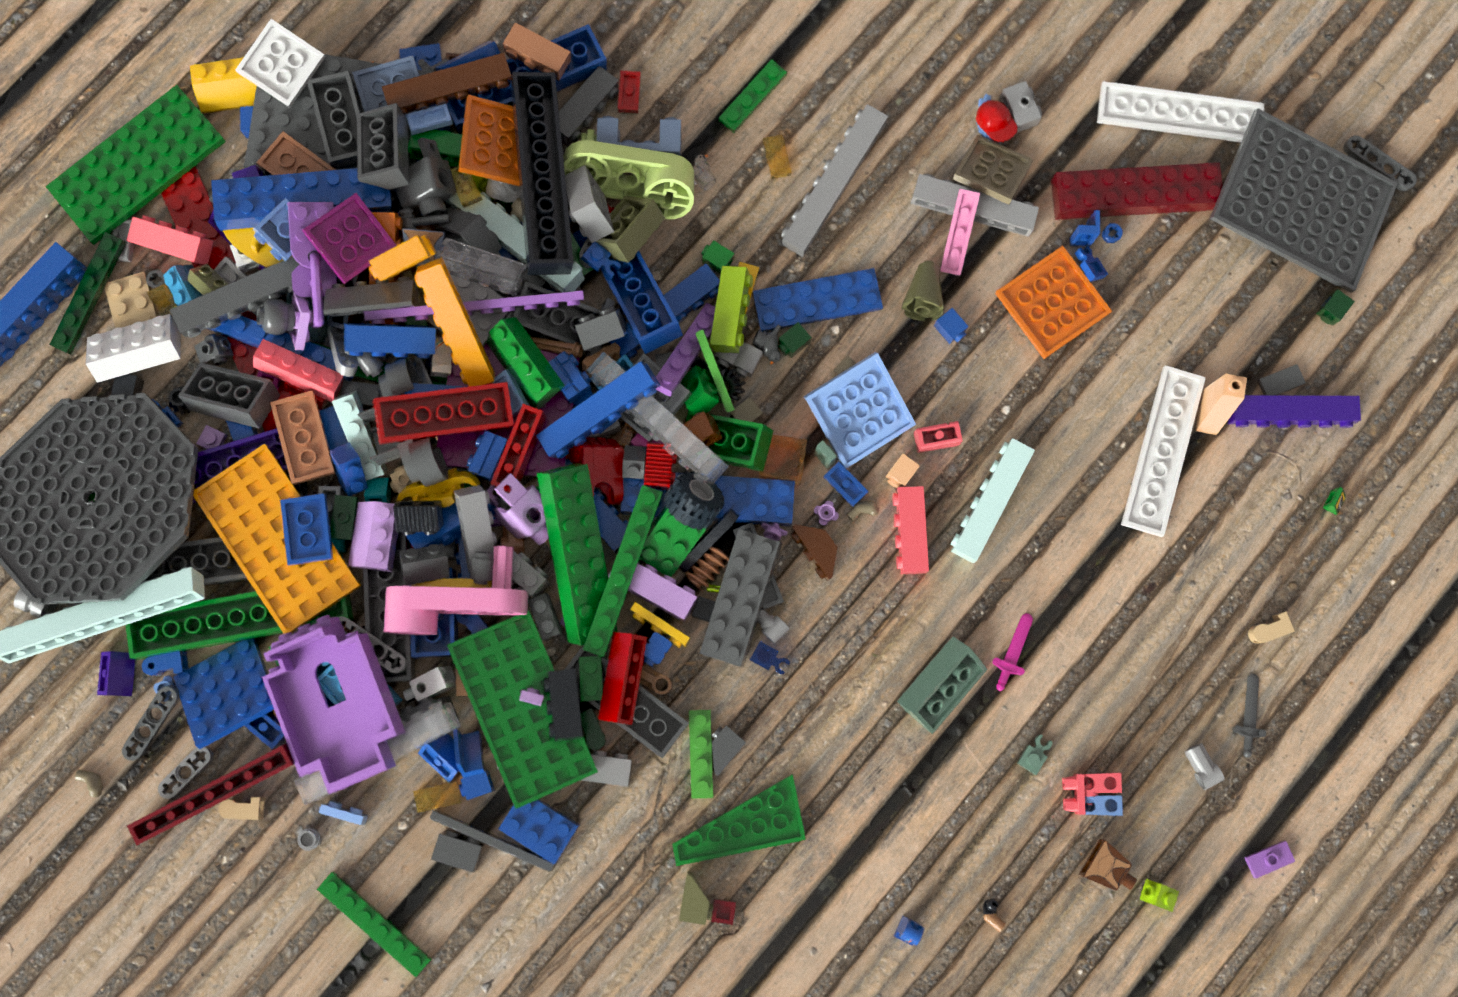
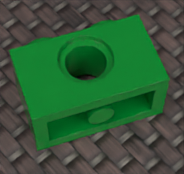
M696 365L683 377L680 384L692 393L685 402L687 409L695 414L703 411L708 413L720 402L717 388L714 386L711 373L707 369H701Z

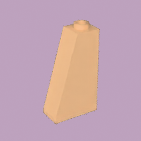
M1224 374L1202 390L1195 431L1213 435L1218 434L1244 399L1246 377Z

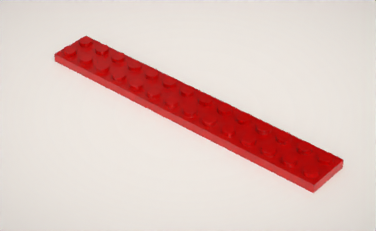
M195 166L161 192L175 226L188 228V233L190 234L193 231L206 234V239L214 241L208 265L213 270L225 256L236 264L230 244L208 223L214 208L213 204L209 201L210 196ZM191 262L194 268L204 265ZM248 310L241 313V316L257 322V316L252 311ZM227 337L234 354L232 357L238 371L258 376L259 370L253 367V355L257 348ZM265 377L266 379H270L273 383L274 379ZM281 380L278 389L280 393L278 400L293 396L284 391V381ZM272 410L262 424L265 432L277 428Z

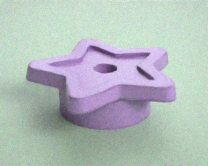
M778 523L771 525L761 524L765 530L763 535L766 538L780 541L781 536H785L788 533L781 529Z

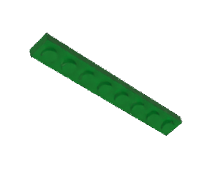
M644 485L641 487L583 648L586 652L605 657L663 495L662 491Z

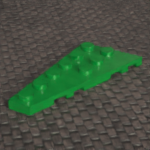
M793 774L674 842L672 846L676 866L806 840Z

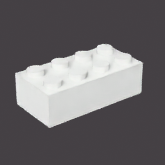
M170 314L157 316L147 321L136 322L133 325L115 328L108 332L97 333L87 337L86 365L97 383L181 359L180 332Z

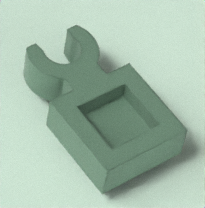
M1041 734L1035 737V746L1027 745L1017 761V764L1034 775L1038 774L1048 758L1043 754L1044 750H1048L1052 746V741L1048 740L1045 746L1040 744V740L1043 737Z

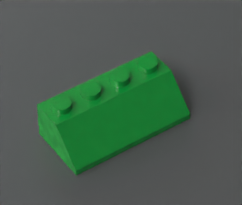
M517 317L501 319L488 332V346L502 366L510 371L531 407L542 408L565 386Z

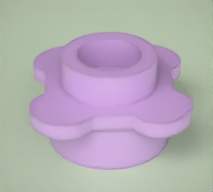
M826 501L825 504L814 508V513L818 515L821 525H826L827 522L835 521L839 517L831 501Z

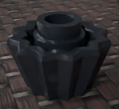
M184 386L174 388L168 396L169 407L173 408L174 413L179 412L181 415L185 412H191L178 396Z

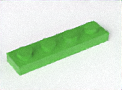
M689 710L691 799L713 798L711 710Z

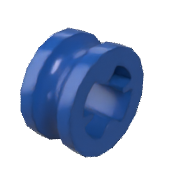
M1115 223L1107 225L1102 231L1104 241L1110 244L1117 242L1123 234L1121 226ZM1113 229L1116 231V238H1114V236L1110 237L1108 235L1110 231H1112Z

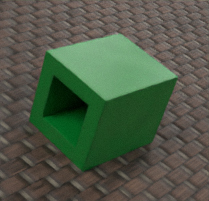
M713 240L711 245L707 244L701 253L702 263L707 264L712 270L721 275L722 266H730L734 261L735 253Z

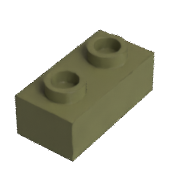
M208 264L190 269L187 280L202 295L229 284Z

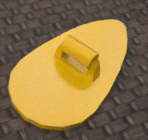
M254 228L223 230L231 244L256 263L267 268L283 261V259L278 261L270 253L272 248L267 243L262 245L253 236L256 233L253 231Z

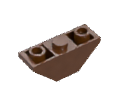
M795 524L791 528L793 532L790 534L796 544L801 543L805 549L803 554L809 562L813 561L817 566L815 571L821 579L825 578L828 582L833 577L838 547L826 530Z

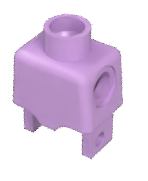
M510 473L495 489L491 485L486 490L488 491L490 501L497 507L494 509L496 512L494 517L517 539L531 537L538 545L543 544L549 539L541 494L534 485L524 488ZM505 485L510 487L509 493L504 491ZM493 490L510 505L511 508L509 510L498 508V502L495 500L497 497L493 496ZM528 514L536 523L529 522L526 515Z

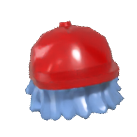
M988 94L979 99L976 124L982 137L993 142L996 141L998 144L1014 137L1018 127L1011 117L1008 107L1001 101L991 100V95Z

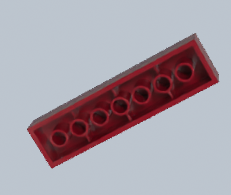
M1220 162L1056 172L1051 180L1055 220L1090 218L1095 210H1100V217L1210 211L1214 209L1223 187Z

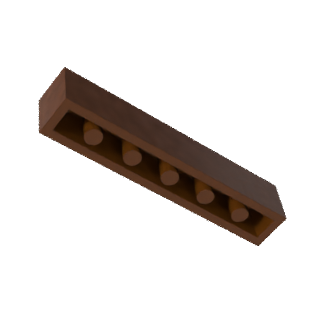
M500 53L382 86L387 105L397 103L405 116L409 111H420L434 104L437 106L447 104L448 100H463L468 95L474 93L484 94L491 88H506L511 83L512 76L505 54Z

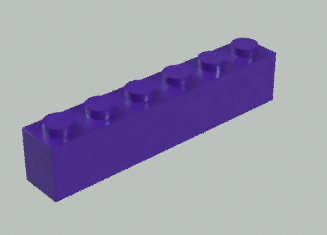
M1245 395L1243 401L1228 419V424H1236L1238 428L1248 427L1249 424H1256L1258 428L1269 427L1270 424H1277L1278 428H1286L1291 425H1298L1299 428H1308L1312 425H1319V428H1329L1332 425H1340V428L1353 427V424L1361 421L1360 396Z

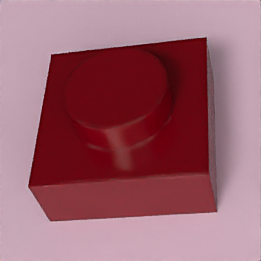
M714 898L711 922L733 925L736 902Z

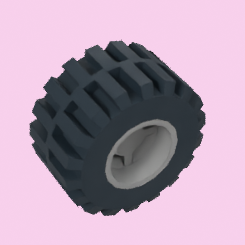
M687 471L680 473L664 497L665 506L669 509V513L677 521L693 529L709 527L725 504L722 491L708 477L703 476V474H697L693 471H690V473Z

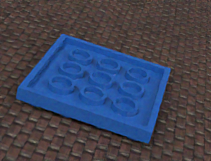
M256 639L239 641L192 666L186 672L173 677L179 690V696L195 746L198 749L204 748L274 710L262 678L268 675Z

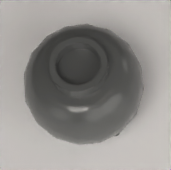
M281 299L266 300L262 307L257 309V324L261 325L262 329L271 335H280L286 331L292 332L295 324L294 305L287 304Z

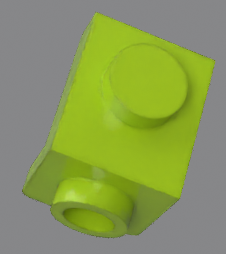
M1146 879L1140 900L1173 912L1179 891Z

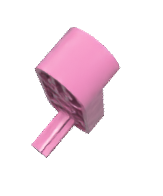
M494 546L492 588L386 587L384 633L437 635L438 614L527 615L528 592L512 589L514 547Z

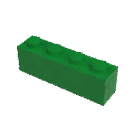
M434 129L415 135L411 134L408 142L410 159L421 160L423 158L417 140L426 138L436 141L442 160L448 161L449 166L459 167L462 134Z

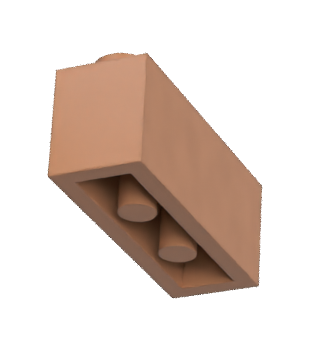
M517 23L513 25L503 42L504 52L508 57L524 62L530 69L555 73V79L558 81L571 62L570 51Z

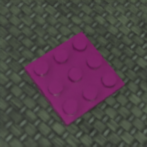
M357 193L303 229V233L343 284H346L370 267V260L397 246Z

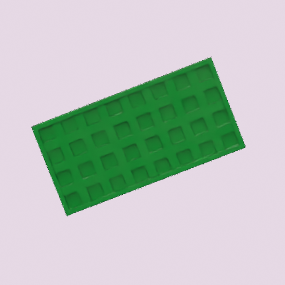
M176 84L45 187L87 239L95 245L102 239L105 232L111 233L226 141Z
M529 610L527 615L514 616L447 645L515 809L598 773L583 737L578 740L554 742V737H549L548 724L552 722V715H547L546 700H550L549 693H545L544 678L547 677L548 672L555 670ZM527 688L539 690L540 695L544 696L542 705L538 706L520 701L522 690L527 691Z

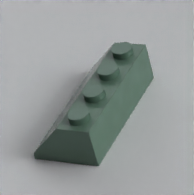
M952 637L897 702L909 715L933 734L988 669L969 646Z

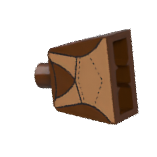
M1099 839L1079 873L1080 876L1115 891L1118 890L1121 884L1131 890L1137 881V878L1128 873L1132 866L1131 862L1103 839Z

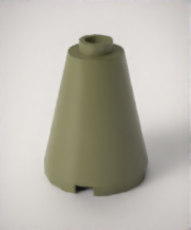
M924 261L918 265L902 303V310H905L904 314L911 319L925 321V318L932 317L931 321L943 315L944 305L939 267L932 261Z

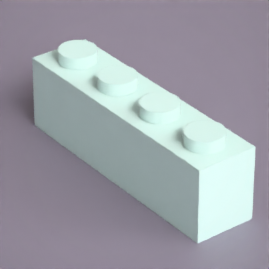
M357 391L336 397L332 401L348 443H351L360 457L366 481L384 475L388 470L386 464L377 465L370 459V457L377 455L378 452L373 435L370 432L371 426L369 422H364L357 415L364 412Z

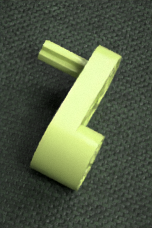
M588 129L587 133H582L580 141L572 143L564 152L565 175L585 165L607 198L622 200L624 196L654 199L665 219L683 217L691 210L694 204V169L691 163L682 156L598 142L597 135H594L595 130ZM629 172V173H632L633 175H625V174H623V173Z

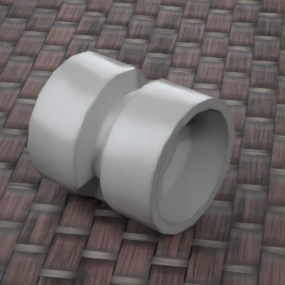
M21 588L14 599V606L27 613L30 612L31 615L37 618L53 613L57 604L37 605L32 603Z

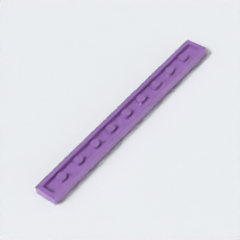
M573 291L463 302L469 316L472 315V311H480L481 314L494 313L493 309L502 308V312L515 311V307L524 306V310L537 309V305L545 304L546 308L559 307L558 303L567 302V306L580 305V301H584V292ZM428 306L364 312L365 320L371 321L372 325L385 324L387 319H393L394 323L407 322L406 318L415 317V321L428 320V315L435 314L432 307Z

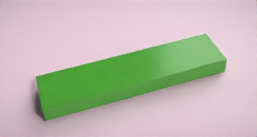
M704 329L696 332V337L726 412L735 410Z

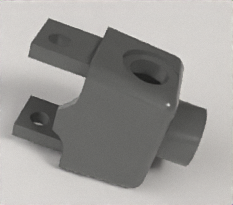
M420 138L417 141L423 158L409 167V184L394 188V191L402 208H412L414 212H420L422 217L446 214L447 210L444 201L454 196L457 192L449 162L442 160L436 141Z

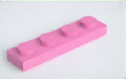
M959 189L941 263V272L961 275L980 196L978 192Z

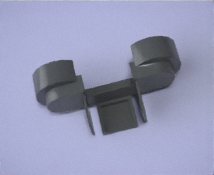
M407 357L386 364L385 374L378 377L383 397L404 395L405 392L414 389L412 383L421 384L412 362ZM374 408L357 414L366 423L375 420ZM377 426L370 429L378 452L377 455L370 457V459L377 465H382L401 457L405 471L413 483L421 481L425 487H429L448 480V469L440 447L432 449L429 437L422 440L411 439L402 442L379 444Z

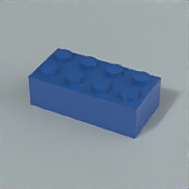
M344 323V350L349 352L351 356H363V352H371L372 356L385 357L386 353H393L394 357H408V353H412L417 358H430V354H435L436 328L433 326Z
M449 568V579H457L456 570L453 568ZM438 614L437 635H410L411 657L415 659L452 657L447 645L459 640L456 614Z

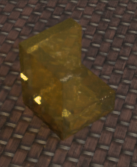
M163 284L147 291L149 299L156 304L160 315L170 314L172 316L170 309L178 305L174 302L169 287Z

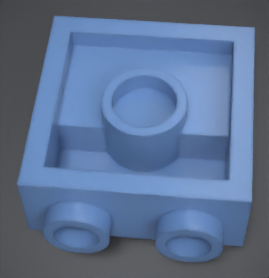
M286 198L253 229L256 232L253 236L262 245L267 243L272 248L270 253L278 261L281 259L286 261L292 256L287 206L289 201Z

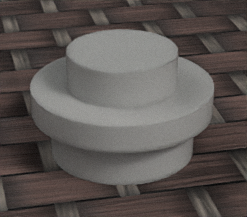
M313 828L302 830L297 838L298 845L306 851L315 849L320 843L318 831Z

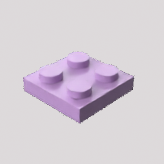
M293 292L292 304L295 309V324L293 331L289 332L295 350H304L305 342H309L310 333L308 325L313 321V312L309 310L308 300L305 297H299Z

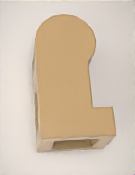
M1287 612L1273 615L1274 622L1252 626L1248 631L1249 639L1253 643L1259 644L1295 632Z
M251 797V802H241L238 799L224 800L219 805V814L226 819H264L265 797Z

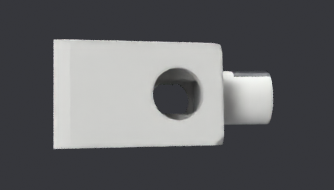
M437 667L409 682L411 688L403 691L404 697L409 703L414 700L420 701L427 697L432 699L456 688V676L452 667Z

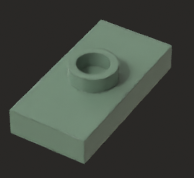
M824 441L817 445L814 455L826 468L831 467L837 457L834 450Z

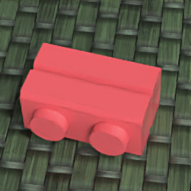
M958 421L950 422L948 425L944 423L917 428L914 432L918 453L955 447L963 442Z

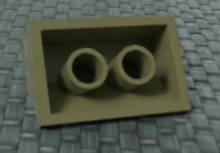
M624 196L610 213L614 232L596 242L611 253L610 257L612 259L630 262L639 249L646 244L653 232L659 228L665 217L654 199Z

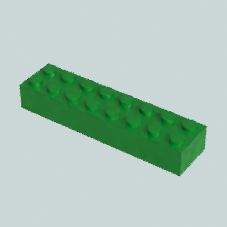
M571 464L538 472L537 478L568 643L582 646L585 645L608 581V574L588 464ZM617 624L615 626L614 632H618Z

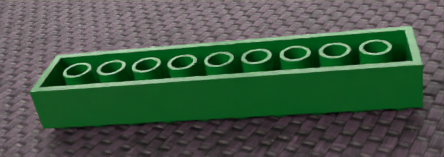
M256 591L190 603L126 625L130 659L137 660L175 651H190L283 633ZM350 594L306 624L312 626L317 623L316 619L329 615L330 618L346 617L353 621Z

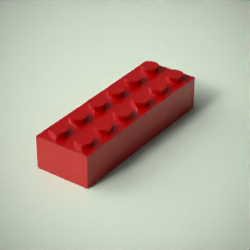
M508 382L379 397L373 400L379 444L510 428L514 425Z

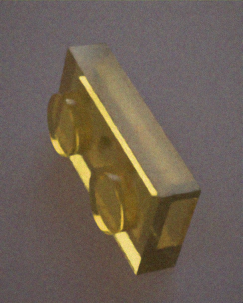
M783 134L763 138L771 179L791 176L792 171Z

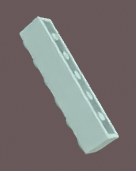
M1013 438L1008 443H1003L999 451L1002 454L999 461L995 460L989 470L992 472L990 478H985L980 487V490H982L980 497L974 498L970 506L973 509L970 516L966 515L960 525L963 527L960 535L956 533L951 542V545H953L951 552L971 563H975L978 560L1035 451L1034 449Z

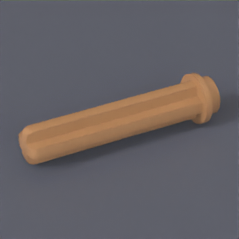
M531 337L539 350L557 354L566 351L568 356L573 354L576 359L580 358L583 354V346L579 342L572 344Z

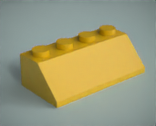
M244 57L190 65L192 87L202 114L254 106L257 85L236 72V68Z

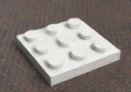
M270 19L236 68V72L291 108L307 85V80L311 79L326 56Z

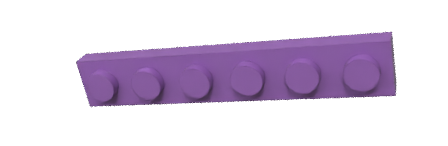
M706 302L657 374L656 379L661 385L656 388L657 391L671 397L702 350L696 337V332L704 329L707 339L711 336L715 306Z

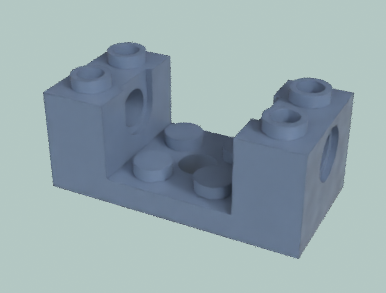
M612 116L597 118L598 142L681 156V120H677L674 117L660 119L659 143L650 140L643 143H635L632 140L620 142L618 118Z

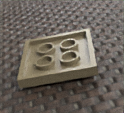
M977 134L956 170L953 180L1010 205L1033 159Z

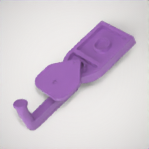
M288 202L290 250L293 258L299 263L291 274L292 289L299 297H312L313 321L309 325L316 329L324 324L323 297H325L326 289H332V285L337 284L335 272L303 233V229L332 210L333 202Z

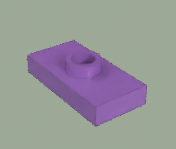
M1284 840L1244 857L1253 878H1259L1296 862L1287 841Z

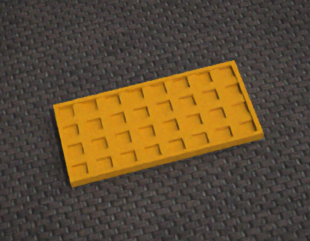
M266 444L258 447L194 490L193 497L284 634L293 633L298 627L303 626L361 586L333 543V559L287 565L280 500L301 497V495Z

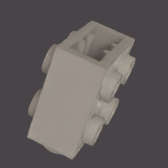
M513 551L512 585L515 582L520 586L517 589L527 591L528 599L531 596L534 598L541 595L550 585L547 581L549 576L538 566L534 569L531 566L533 562L522 552L517 554Z

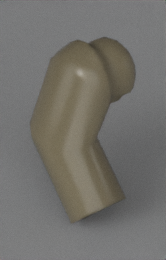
M860 501L851 509L847 517L855 522L862 513L875 516L878 514L879 508L873 501Z
M84 770L76 772L75 780L86 783L91 797H99L102 794L103 784L98 774Z

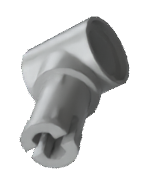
M762 608L758 620L761 624V631L775 644L790 628L777 615L775 617L773 615L770 616Z

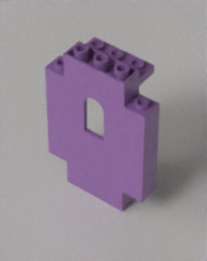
M329 615L316 619L317 623L312 626L306 624L298 627V632L294 634L289 632L279 636V641L272 643V646H270L272 650L265 652L264 656L267 662L278 660L280 666L270 669V674L262 678L299 777L320 770L327 792L331 794L395 767L396 764L387 741L406 732L368 634H359L358 631L346 635L339 617L330 618ZM323 662H328L334 667L346 698L345 701L331 707L328 706L317 677V669Z

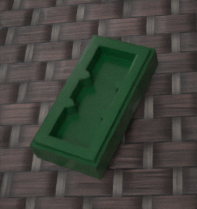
M335 495L330 529L331 539L352 541L358 497Z

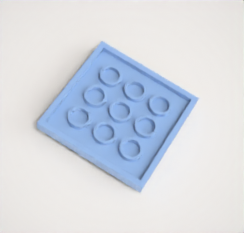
M877 352L869 355L804 396L839 461L845 468L850 467L916 425Z

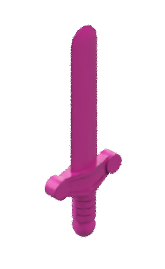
M1028 613L1021 616L1004 660L999 658L992 660L993 665L1002 670L996 686L998 691L1004 690L1010 674L1021 676L1025 672L1023 668L1016 666L1033 622L1032 616Z

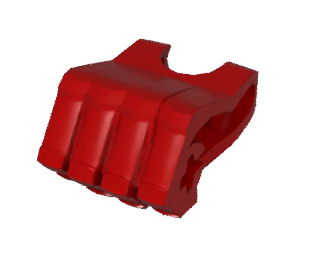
M587 437L585 443L578 447H573L571 452L572 463L588 464L593 497L594 488L597 487L606 494L609 504L619 505L624 496L622 478L624 448L615 439Z

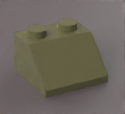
M687 871L679 921L706 925V920H711L713 904H709L708 895L693 873Z

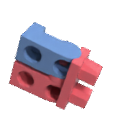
M1121 773L1073 774V776L1062 778L1063 790H1074V798H1063V810L1075 812V814L1123 816L1121 795H1099V793H1122Z

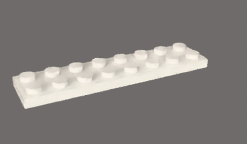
M1103 81L1100 89L1097 123L1241 142L1253 112L1258 108L1264 111V103Z
M1166 365L1163 367L1121 525L1159 537L1165 535L1206 377Z

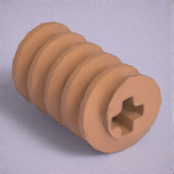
M711 546L708 549L710 554L704 553L702 555L704 560H697L699 567L693 565L691 567L693 573L685 572L687 579L702 592L701 586L709 587L706 580L715 581L712 574L720 575L718 567L726 568L723 561H729V557L718 547Z

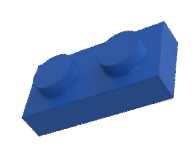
M840 462L823 476L852 507L869 492Z

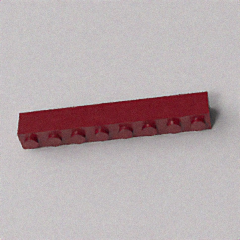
M287 743L127 825L136 845L294 765L295 763Z

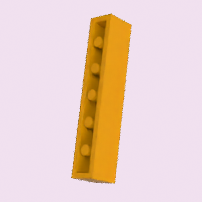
M441 257L418 266L416 275H414L415 281L419 288H423L425 292L424 300L427 306L432 307L435 313L433 319L437 327L441 326L443 330V341L446 346H450L453 352L451 357L454 364L459 365L462 371L460 376L463 383L468 384L470 387L485 385L495 381L494 369L443 258Z

